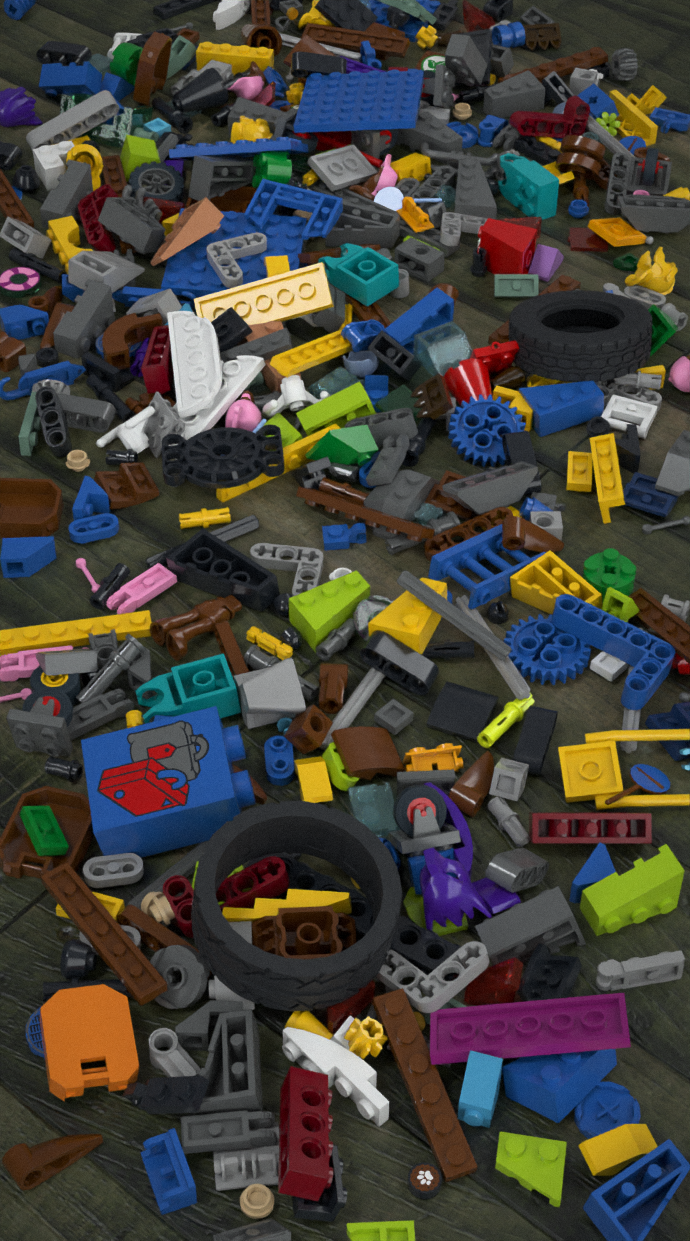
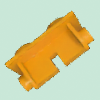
M404 197L402 209H398L396 212L411 229L417 233L434 228V225L429 221V215L424 213L419 206L417 207L412 197Z
M445 743L437 746V749L426 750L425 747L410 749L408 753H405L403 764L410 763L406 765V772L433 770L432 765H437V770L454 769L455 772H458L459 769H463L462 757L457 758L462 746H453L452 743Z

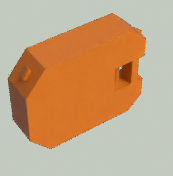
M104 984L61 989L40 1008V1027L49 1092L65 1102V1098L83 1096L84 1088L108 1085L109 1092L125 1090L128 1084L135 1083L138 1080L139 1062L127 996ZM105 1060L106 1067L81 1069V1063Z

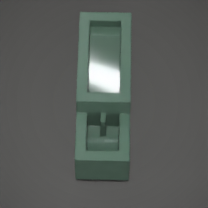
M180 35L172 44L166 79L182 69L196 54L197 48L192 42Z

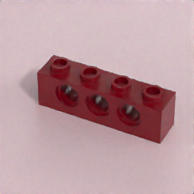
M169 325L153 328L141 371L148 394L156 392L163 394L170 391L172 387L174 372Z
M529 812V842L652 843L651 813Z
M290 1066L280 1088L278 1193L318 1201L324 1188H329L331 1185L333 1168L329 1167V1160L333 1150V1141L329 1140V1133L332 1127L333 1116L329 1114L328 1109L332 1101V1090L328 1089V1075Z

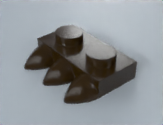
M559 23L523 25L525 30L524 46L526 45L531 51L535 49L536 45H539L543 50L548 47V44H551L555 49L560 47L561 34Z
M440 372L419 385L411 394V398H419L413 407L422 408L418 412L417 418L425 419L431 417L435 420L453 408L445 378Z

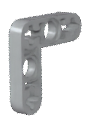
M445 212L441 220L440 242L447 246H457L461 231L478 234L480 226H483L488 218Z
M251 233L214 242L207 246V259L226 287L234 288L243 284V272L234 259L264 252L267 249V237L262 233Z
M614 379L596 382V385L604 393V406L609 403L612 395H617L658 406L657 411L661 408L662 396L653 390L643 387L636 389V386L615 384Z
M258 543L251 547V560L262 567L296 572L292 588L293 596L303 593V590L308 591L319 586L323 570V553L320 550L269 543ZM283 556L293 557L291 560L281 559ZM312 576L314 579L306 581L302 577Z
M472 941L463 945L429 975H426L397 952L389 950L387 952L388 956L376 977L393 991L403 988L409 1003L423 1013H432L440 1009L489 966L490 960L486 946L483 943ZM390 965L393 966L394 972H392V969L389 967ZM449 973L459 974L458 978L453 981L443 980ZM405 977L415 978L409 985L399 984ZM421 989L423 993L426 995L425 997H422V994L420 992Z

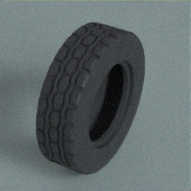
M590 290L551 292L521 302L512 310L509 316V342L516 340L519 346L518 352L514 355L516 357L512 361L522 370L539 377L567 382L610 380L637 371L647 363L651 355L652 315L645 306L625 296Z

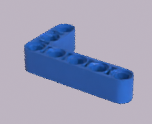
M562 594L556 598L552 614V623L555 627L634 667L625 680L621 703L630 710L642 709L669 675L675 655L673 646L575 596Z

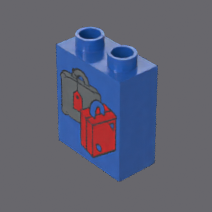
M217 706L81 740L93 833L103 856L134 853L142 858L209 841L212 835L227 821H233L234 816L242 813V807L256 804L248 770L236 773L233 770L232 762L246 759L239 726L234 725L223 728Z

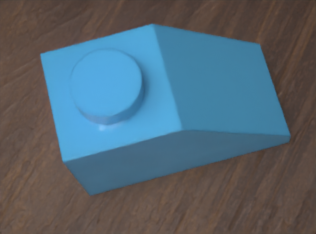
M470 1050L459 1099L458 1120L465 1121L471 1126L490 1128L499 1095L502 1058Z

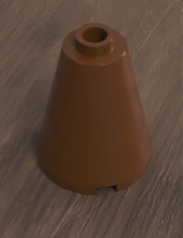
M246 24L241 30L244 45L253 48L266 47L274 49V57L280 53L282 38L273 26L267 24Z

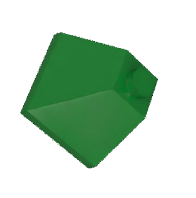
M655 304L648 309L652 315L650 357L678 330L672 319Z
M361 425L329 430L305 455L307 459L320 460L328 457L331 463L345 465L358 463V465H364L372 460L371 457L379 449L368 426Z

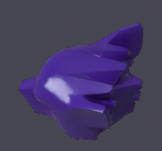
M8 88L0 92V125L4 127L43 125V122L35 116V112L32 110L35 108L36 100L25 95L26 88Z
M434 848L424 850L425 865L420 872L419 879L426 929H433V920L442 927H447V918L457 927L462 926L464 913L470 919L474 917L473 907L480 910L488 918H491L492 915L485 901L473 886L464 865L458 861L444 858ZM446 873H455L459 879H456Z

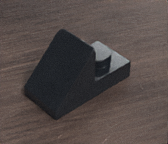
M555 71L542 80V85L545 87L544 105L552 98L559 105L562 102H567L571 96H575Z
M627 424L626 434H622L621 439H615L619 466L634 474L635 472L638 473L641 456L637 424Z
M325 457L291 471V474L301 487L319 490L322 479L326 477L324 469L330 467L331 463L329 458Z

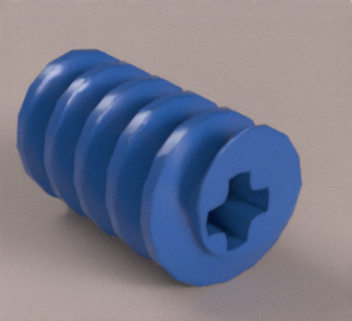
M5 0L4 10L11 19L19 20L36 3V0Z

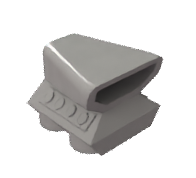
M292 658L284 659L269 668L234 676L243 720L248 729L278 722L285 717L291 719L296 714L306 710Z

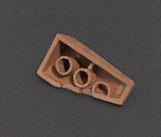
M206 197L189 206L172 226L173 231L165 237L164 240L166 242L158 249L150 264L155 266L210 232L212 234L220 228L221 224L219 222L224 215Z

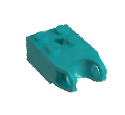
M510 153L500 156V165L504 169L507 179L498 181L499 190L505 199L535 222L555 216L559 179L534 160L530 162L525 157Z
M345 243L340 246L341 258L325 256L318 259V263H325L330 270L328 271L325 267L330 284L367 307L399 287L398 264L369 247L363 248L358 245Z
M224 653L172 667V672L153 678L135 691L139 705L152 707L143 715L145 724L150 723V719L155 715L174 717L217 706L220 718L241 713L237 688ZM153 690L157 692L155 696L149 699L142 697L146 691Z

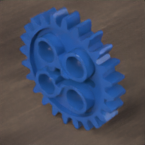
M479 394L478 401L471 396L469 404L462 401L461 408L456 406L454 414H451L448 438L453 439L452 447H458L456 454L465 453V461L470 457L473 458V465L478 461H481L484 468L487 462H490L492 467H495L496 461L504 465L506 459L503 451L502 437L499 435L524 431L526 423L521 422L523 415H515L517 407L508 408L510 401L502 404L500 396L496 401H493L491 394H489L487 400H484L483 396ZM477 443H483L486 446H480Z
M541 614L538 615L537 620L531 616H528V622L520 619L518 626L511 625V631H507L506 638H504V642L512 649L508 656L517 670L521 671L522 677L524 678L529 675L530 682L535 681L536 678L540 679L541 685H544L546 680H550L551 684L555 685L556 679L566 683L567 676L574 680L576 673L582 674L583 668L588 666V660H590V644L555 627L552 623V614L548 616V619H544Z

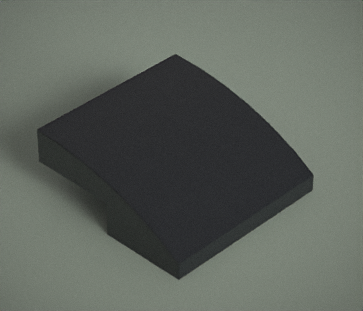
M447 681L427 720V728L479 744L477 737L486 728L487 723H490L499 697Z

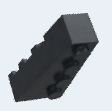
M204 528L166 558L169 571L177 576V581L223 598L232 595L242 605L261 612L270 606L274 599L280 595L275 574Z

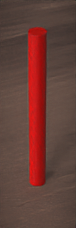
M319 132L316 133L319 142L332 148L339 149L348 146ZM360 151L371 165L380 168L383 164L382 160Z

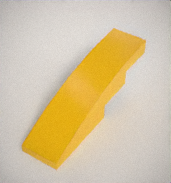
M288 889L286 900L255 898L254 909L223 907L222 914L228 922L252 921L253 923L264 916H277L278 908L333 906L335 913L350 914L352 913L350 894L347 892Z

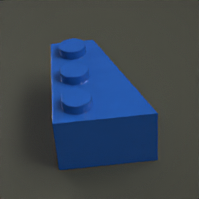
M89 61L84 62L83 66H76L75 62H71L69 66H62L63 64L61 63L42 64L39 87L48 96L62 94L68 98L80 96L84 99H89L100 92L103 75Z

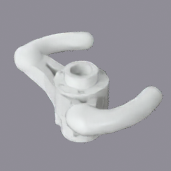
M292 375L281 380L280 388L282 395L277 401L271 400L263 407L262 414L266 418H272L276 413H281L284 409L290 408L291 411L301 410L304 406L309 407L331 395L327 391H322L320 393L321 399L315 398L305 390L300 376Z
M152 406L146 407L134 417L98 439L96 445L102 448L119 437L127 450L132 449L138 454L150 445L144 429L149 417L155 412Z

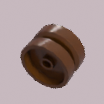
M567 135L563 137L560 147L562 153L557 157L556 169L563 174L572 171L574 177L578 176L579 179L580 176H583L585 180L598 178L601 168L598 162L603 161L606 150L605 146L596 140L583 136Z

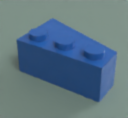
M437 287L386 327L385 333L413 355L451 338L453 332L454 299Z
M594 381L519 388V393L533 410L532 428L539 437L581 424L594 417H601L604 412V393Z
M606 1049L521 1057L502 1067L506 1097L559 1123L617 1065L616 1050Z
M668 1139L593 1191L583 1209L607 1241H643L689 1172L690 1164L672 1141Z

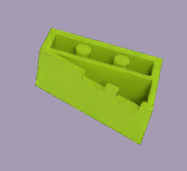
M358 382L296 414L308 437L333 424H337L340 428H345L346 423L350 420L374 415L376 412L365 389Z
M356 570L289 598V621L301 632L305 641L316 653V647L328 638V634L332 630L341 627L347 619H354L357 608L361 604L370 601V585Z
M667 844L658 848L660 854L645 862L642 858L634 861L635 868L619 876L615 872L582 890L580 910L596 936L607 932L614 933L621 927L632 923H641L649 917L660 913L667 914L674 908H677L685 870Z

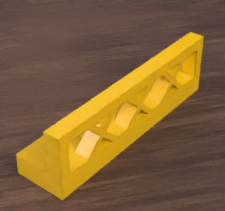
M610 91L609 97L614 101L619 113L616 120L622 121L620 122V127L616 128L618 134L623 138L638 136L645 141L646 146L656 144L658 126L619 91Z
M614 433L590 438L598 502L604 524L611 523L609 508L625 505Z

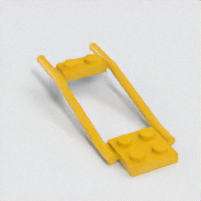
M690 729L612 730L586 733V744L558 747L566 803L595 800L596 810L622 807L690 806V794L627 795L610 805L605 804V800L623 791L616 741L690 740Z

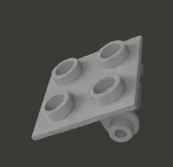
M156 392L153 400L149 403V406H152L155 412L149 417L144 433L149 439V448L154 456L159 458L162 451V438L170 433L182 434L185 430V424L179 419L176 410L171 407L170 401L163 399L159 392Z
M275 1122L273 1126L254 1129L249 1126V1131L274 1130L277 1134V1141L271 1146L257 1148L250 1145L247 1148L213 1151L216 1191L247 1188L252 1184H262L264 1186L278 1185V1122Z

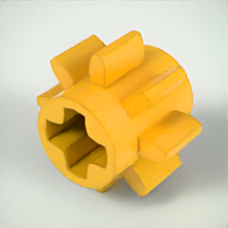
M430 25L428 28L423 26L415 37L419 40L417 45L424 50L426 47L431 49L438 39V36L435 35L436 29Z
M295 83L289 86L290 91H286L287 100L289 103L300 104L304 84Z
M369 1016L362 1022L355 1018L344 1036V1039L349 1040V1051L362 1059L370 1053L372 1056L377 1057L387 1040V1036L383 1035V1025Z

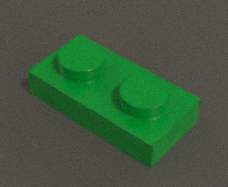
M23 806L19 815L38 856L66 855L69 846L50 806Z

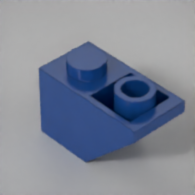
M21 304L0 308L1 329L9 337L20 340L44 335L49 322L47 312Z
M54 536L2 538L0 561L3 578L30 577L56 559Z

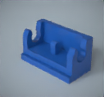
M175 1128L144 1141L143 1145L147 1150L141 1152V1157L161 1215L197 1203L196 1186Z

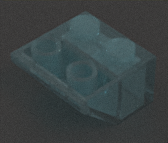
M453 321L414 335V356L423 362L422 366L433 376L440 372L444 377L449 368L452 367L454 370L460 366V361L469 359L472 354L466 333Z

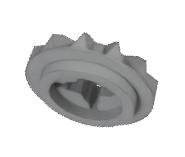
M42 380L32 386V392H37L40 388L49 386L57 394L70 395V387L57 380Z

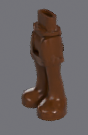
M232 595L225 598L219 596L216 597V600H206L201 604H196L192 610L169 618H161L151 623L150 633L156 644L159 646L166 644L170 656L174 660L179 661L187 654L188 641L198 635L214 632L215 623L233 619L235 613L242 610V605Z

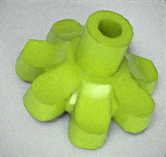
M603 112L602 119L596 118V121L612 136L617 135L616 128L620 127V121H615L617 118L615 113H611L609 116L607 112Z

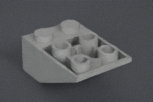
M81 251L68 260V282L83 290L87 289L85 283L90 279L111 286L113 293L145 271V268L112 252Z

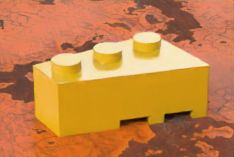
M551 550L510 577L513 598L549 614H553L556 598L562 594L575 596L602 609V594Z
M423 577L420 579L447 600V583ZM406 590L368 623L369 637L376 630L384 631L422 655L442 616Z

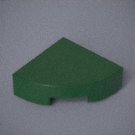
M628 253L614 259L613 266L624 271H636L639 259L633 254Z

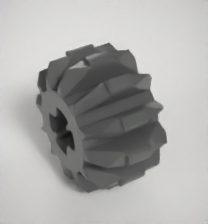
M620 48L612 54L611 69L613 71L612 75L616 80L629 81L637 75L638 59L633 49Z

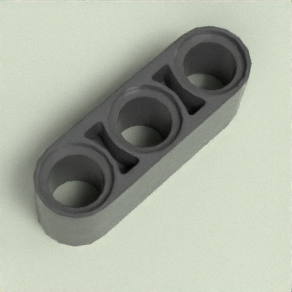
M57 394L62 403L68 427L103 433L108 430L116 416V408L109 402Z
M401 408L352 419L345 425V428L367 425L377 446L383 445L387 436H393L397 440L400 435L406 434L410 439L418 433L410 408Z
M522 847L497 854L489 863L485 876L509 892L514 893L537 886L545 877L549 869V862Z

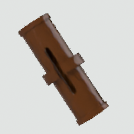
M576 176L572 181L574 186L573 197L576 200L585 201L587 206H589V189L586 186V180L583 176H580L579 181L578 176Z
M327 477L322 479L319 486V491L363 506L364 500L369 495V493L351 488V485L348 483L341 484Z

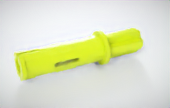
M530 693L528 699L519 700L516 698L513 702H508L504 706V711L478 735L477 740L479 744L484 748H489L515 722L521 721L524 713L535 702L532 698L533 695Z

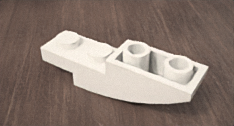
M222 0L218 5V9L213 13V22H216V30L223 29L242 18L251 8V0Z
M291 1027L283 1030L282 1049L290 1061H296L305 1070L328 1075V1088L335 1084L339 1093L344 1097H349L356 1104L360 1114L368 1120L371 1119L378 1127L389 1119V1101L376 1089L377 1072L364 1060L338 1043L320 1035Z

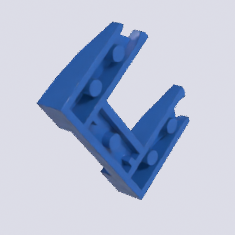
M262 179L244 213V218L251 219L255 222L257 228L262 229L277 206L282 205L312 213L302 233V240H308L310 237L325 238L333 229L343 211V198Z

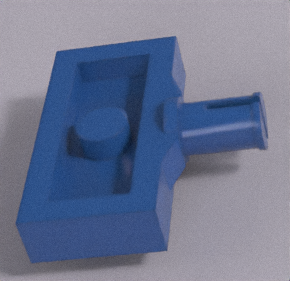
M655 107L650 115V120L658 127H661L660 131L662 133L664 131L667 133L670 128L676 131L687 132L690 127L689 114Z

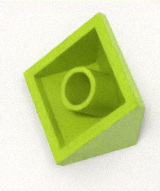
M126 135L120 159L126 182H128L131 172H134L137 166L141 167L143 163H161L154 140Z

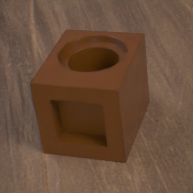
M313 704L307 707L304 712L295 715L284 737L304 755L322 745L333 722Z

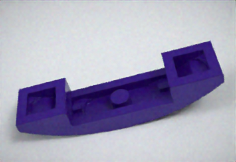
M430 782L424 783V785L436 789L444 799L446 804L445 821L458 829L461 842L454 843L456 847L454 849L455 861L464 865L471 880L473 845L468 825L458 807L443 791Z

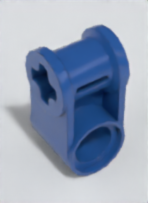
M487 115L479 123L480 137L477 143L482 147H492L494 138L508 125V120Z
M373 319L351 322L342 329L341 336L351 343L354 352L369 350L370 344L381 330L385 332V328L380 322Z

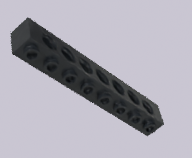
M284 852L267 854L252 859L244 867L245 869L270 856L279 857L286 866L290 881L288 889L347 892L350 894L352 913L347 915L355 919L357 942L374 925L372 909L366 897L362 896L357 890L349 889L336 882L331 876L315 871L308 864L287 856ZM288 889L273 899L286 900ZM399 915L390 950L397 952L423 973L429 975L462 946L452 944L439 937L434 931L426 930L413 923L408 917ZM449 973L443 980L453 981L458 978L459 974Z

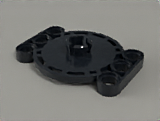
M265 425L256 434L245 429L226 427L200 432L188 440L179 434H168L161 441L163 477L165 484L169 486H179L188 480L195 485L206 488H231L248 483L257 478L261 473L269 477H276L283 474L285 470L281 430L276 425Z

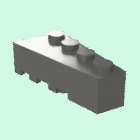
M473 159L459 160L454 213L496 220L497 206L480 161Z

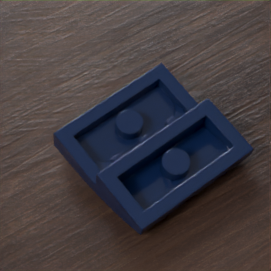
M637 472L634 473L630 483H627L623 490L625 505L663 517L668 516L679 496L655 489L657 478Z
M690 702L674 704L671 711L667 713L649 715L645 724L650 730L690 729ZM690 740L659 741L674 761L690 758V754H680L681 749L690 748Z

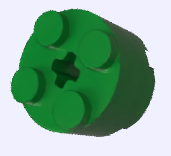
M127 42L118 45L112 54L114 55L113 62L110 61L111 74L121 77L135 87L138 62L143 48Z
M262 151L259 154H255L253 165L256 167V175L253 176V188L258 189L262 179L282 184L288 183L292 175L291 159H287L286 156L290 155L289 152Z
M608 548L604 552L594 554L585 560L582 578L602 594L603 606L609 587L626 596L633 593L636 566L627 557L619 554L616 549Z

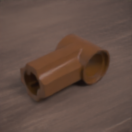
M321 663L319 687L321 688L319 693V709L325 711L326 714H336L343 707L344 689H347L348 664Z

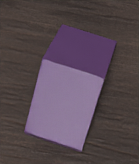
M538 244L528 274H538L539 280L548 282L564 260V256L556 248Z

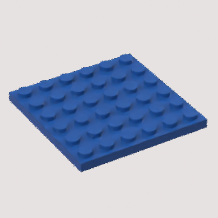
M373 70L368 73L353 71L349 74L333 72L329 75H322L321 73L308 75L294 122V133L416 128L424 82V70H390L388 72Z
M184 208L180 209L179 216L185 210ZM220 211L224 217L219 222L221 226L215 233L212 234L210 232L168 258L161 289H171L174 295H182L183 291L190 292L196 297H203L230 289L222 283L207 259V246L214 242L251 233L264 234L267 237V249L262 253L234 259L243 272L242 285L267 278L264 257L287 255L290 271L297 270L300 267L298 254L302 253L304 240H302V233L307 225V218L272 214L263 228L259 229L251 219L244 218V213Z

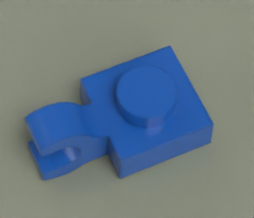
M362 41L360 54L362 55L363 64L381 70L382 63L376 59L375 49L371 47L369 41Z
M357 523L350 529H348L347 524L322 526L324 551L350 549L349 543L363 544L367 542L365 523Z

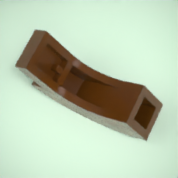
M132 313L114 321L103 334L104 361L119 370L129 368V348L146 338L150 340L153 328L163 326L160 313L139 318L136 313Z

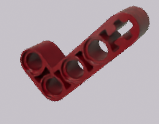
M571 96L565 104L563 114L516 111L511 115L509 123L517 132L525 136L563 138L567 135L582 136L588 121L590 106L580 97Z
M105 184L81 199L78 203V210L87 240L95 251L114 253L116 245L112 233L106 230L105 225L99 222L98 219L106 198L119 196L109 184Z
M270 856L227 877L221 883L216 893L217 901L224 902L220 905L221 912L223 907L253 909L255 898L273 899L284 893L290 883L284 861L279 857ZM175 875L165 881L163 893L183 934L194 938L192 920L186 921L191 917L194 890L186 877ZM245 888H252L247 892H241ZM178 893H184L181 896L174 897Z

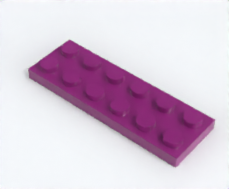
M624 993L438 1009L430 1013V1058L432 1065L468 1062L470 1050L503 1059L631 1047Z

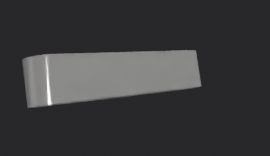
M101 91L30 131L26 136V141L33 151V149L44 145L50 146L62 141L75 139L115 116L119 112V105L110 91Z

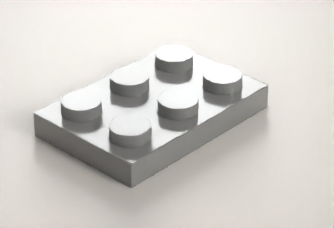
M354 144L311 156L307 162L331 191L365 182L371 176L378 173Z

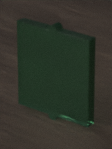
M405 385L394 390L375 404L382 413L401 408H410L415 422L420 419L416 416L422 409L413 407L419 398H411L413 392Z

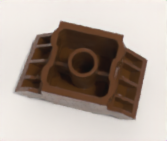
M333 906L278 908L277 916H264L251 924L252 945L265 952L285 958L314 959L328 957L344 951L357 943L355 919L345 913H335Z

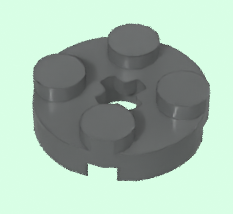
M171 945L160 949L154 954L150 963L167 982L168 988L167 991L154 998L157 1003L169 1009L186 1008L195 1005L205 992L208 981L207 977L210 974V969L201 959L200 954L194 948L187 945ZM180 970L182 981L175 984L176 978L172 975L173 971Z

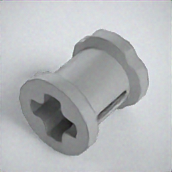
M672 303L665 304L661 308L676 324L679 331L685 327L688 320L687 314L684 312L680 313Z
M665 594L661 604L686 622L690 601L686 600L683 602L671 599L669 595Z

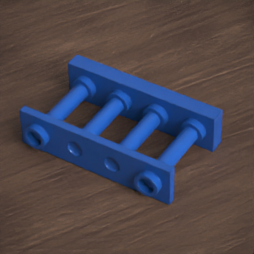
M502 524L432 556L428 577L436 581L445 577H451L471 592L468 608L472 610L510 591V577L546 552L530 558L520 550L504 548L502 545ZM504 551L520 563L512 566L496 553ZM486 559L502 572L494 575L478 562ZM469 568L484 581L476 584L460 572V570Z

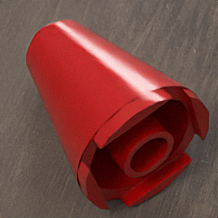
M474 358L462 360L459 362L460 366L454 370L452 367L447 370L444 378L448 391L460 406L462 401L469 404L471 396L478 401L479 394L483 396L484 400L488 399L489 394L492 395L488 367L482 360Z

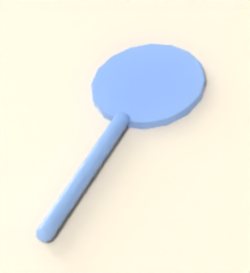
M386 187L376 194L374 202L396 211L402 209L404 196L399 189ZM421 198V199H414V202H415V203H436V202H442V199H441V198Z

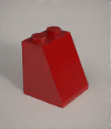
M488 218L485 224L479 228L478 238H480V244L477 249V254H479V248L487 251L485 264L487 271L494 275L528 274L536 251L537 229Z

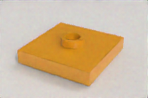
M620 217L590 220L588 228L614 247L645 244L647 238Z

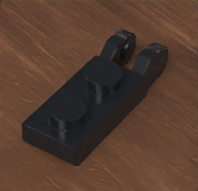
M524 136L523 140L518 139L514 143L516 150L542 165L556 162L558 155L561 154L560 151L554 150L542 142H537L534 136Z

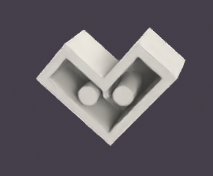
M62 141L59 144L44 145L33 149L35 170L47 191L56 189L59 184L57 178L60 174L64 175L66 172L67 152L74 147L72 141Z

